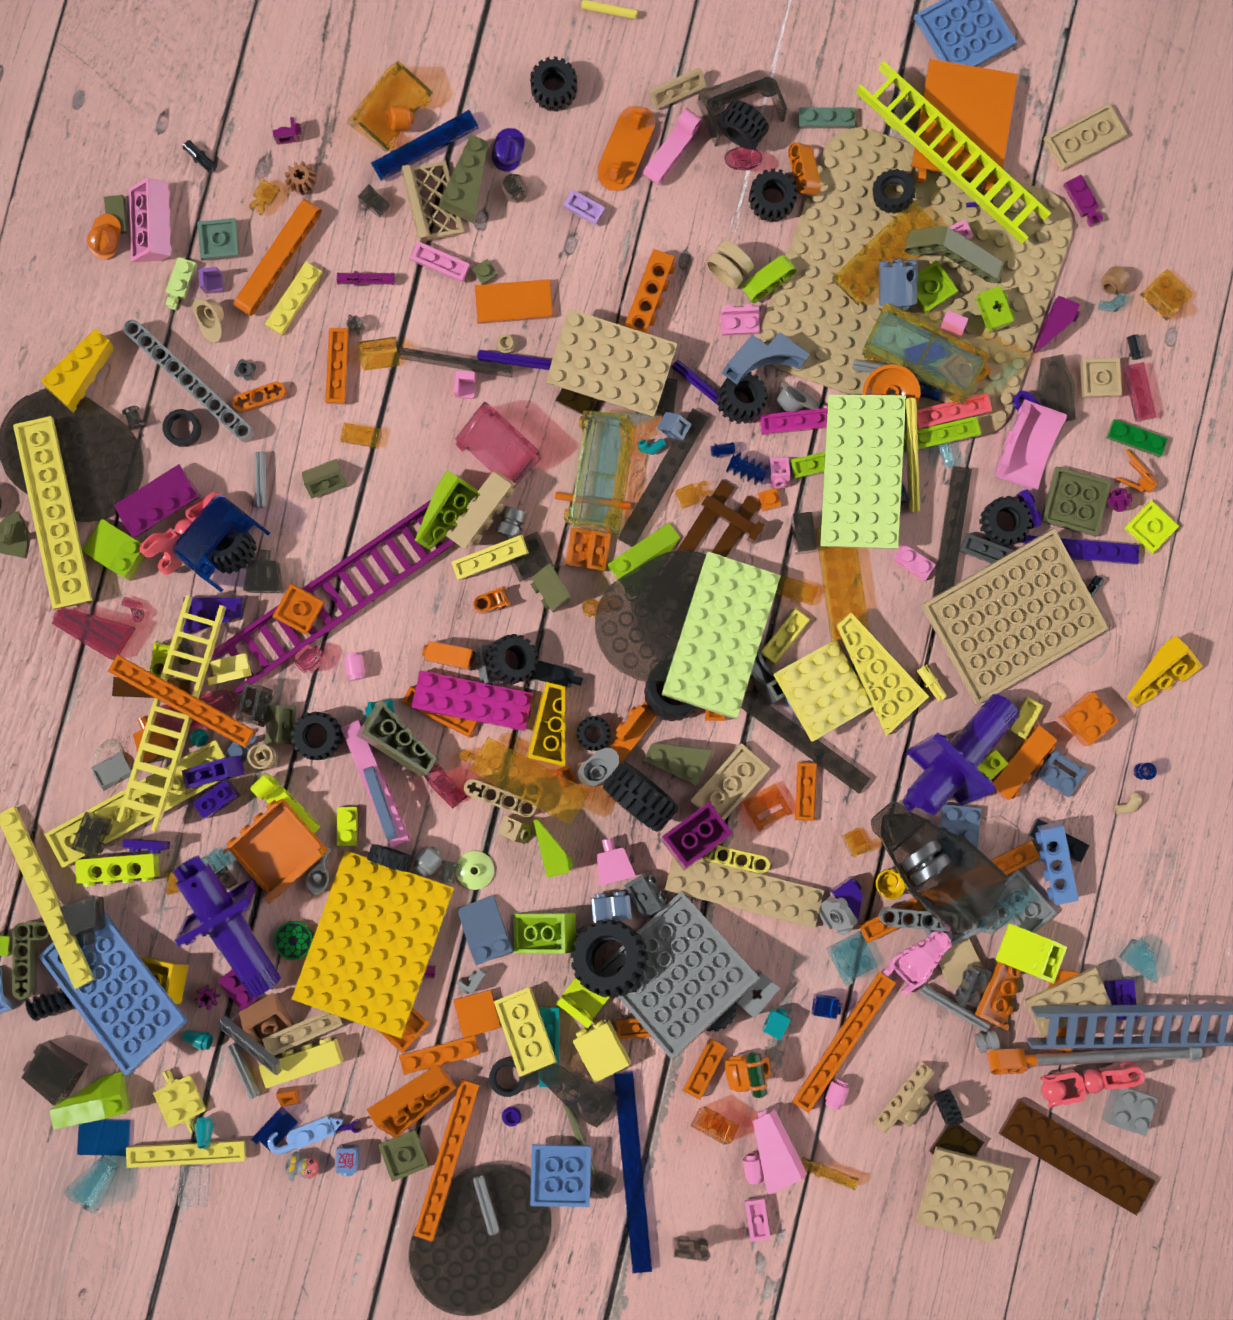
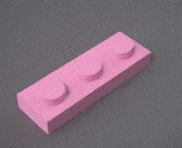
M419 241L410 258L413 262L463 283L470 268L469 263Z

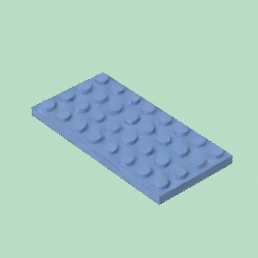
M95 903L71 925L95 978L94 981L79 989H74L54 943L49 945L38 957L124 1075L130 1076L188 1020L99 903Z

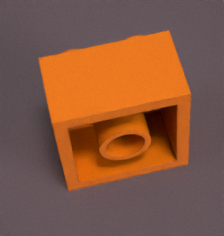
M1093 691L1085 693L1058 717L1082 746L1092 745L1119 721Z

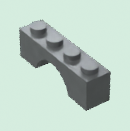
M759 645L750 679L766 705L769 706L783 698L785 694L775 679L774 673L765 664Z

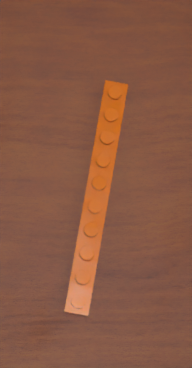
M1030 840L894 908L934 911L1040 859V856ZM891 911L887 912L884 916L886 922L893 919ZM907 913L904 916V922L910 923L912 921V914ZM878 915L858 925L866 943L900 928L883 924L879 920Z

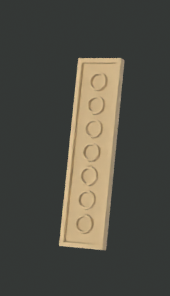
M672 857L664 889L678 894L682 891L686 896L812 928L816 926L824 893L822 889L701 859L683 871L674 857Z

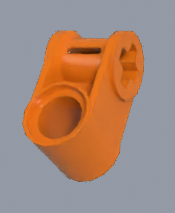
M502 586L477 596L473 603L476 612L486 614L510 606L512 603L508 601L505 592L506 587ZM480 600L487 601L488 605L485 609L477 607V603Z

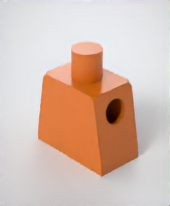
M148 715L137 720L141 728L140 731L133 734L137 752L146 727ZM161 722L154 723L155 726L167 729ZM151 732L148 743L176 750L177 742L173 737ZM146 751L143 762L149 764L163 756Z

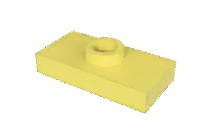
M1026 696L1018 709L1020 713L1019 718L1008 731L1026 739L1044 705Z

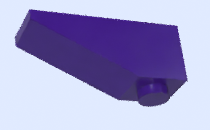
M240 755L222 758L182 770L186 789L245 774Z

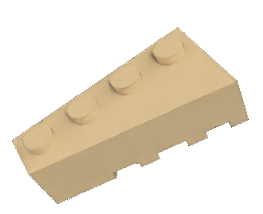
M498 470L493 471L479 489L478 494L480 496H475L467 505L469 511L459 516L456 520L457 527L453 531L449 530L446 536L463 549L474 546V544L477 546L483 538L481 535L485 529L488 530L493 524L492 518L494 515H498L504 508L503 502L505 499H509L515 492L513 488L516 483Z

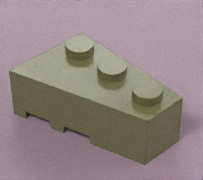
M651 743L643 761L693 785H697L713 750Z

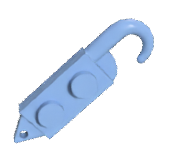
M326 1115L295 1127L287 1135L288 1144L281 1147H276L273 1144L274 1137L278 1135L277 1132H274L268 1139V1147L271 1152L278 1155L300 1149L335 1135V1131L344 1119Z

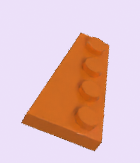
M998 961L975 1015L1008 1031V1017L1012 1015L1013 1010L1011 1003L1013 995H1016L1017 992L1016 980L1020 977L1021 971Z

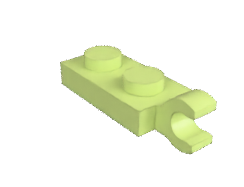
M177 258L166 289V293L170 295L166 300V305L169 309L176 310L179 299H186L197 268L196 262Z

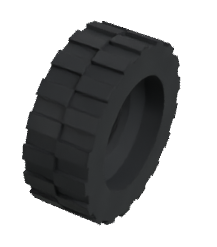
M889 169L886 172H882L880 176H877L876 181L873 183V199L875 205L881 211L895 214L908 209L909 205L913 203L915 184L909 173H906L904 170ZM891 184H899L903 188V194L898 198L890 199L884 193L885 188Z
M378 844L371 845L367 857L369 861L403 872H408L413 858L409 854Z

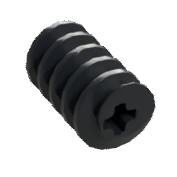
M56 988L55 995L50 990L47 993L48 997L44 993L40 994V1000L37 996H33V1003L29 998L25 999V1006L28 1015L34 1021H39L41 1018L45 1019L48 1016L61 1013L63 1010H70L72 1002L64 991L61 992L59 988Z

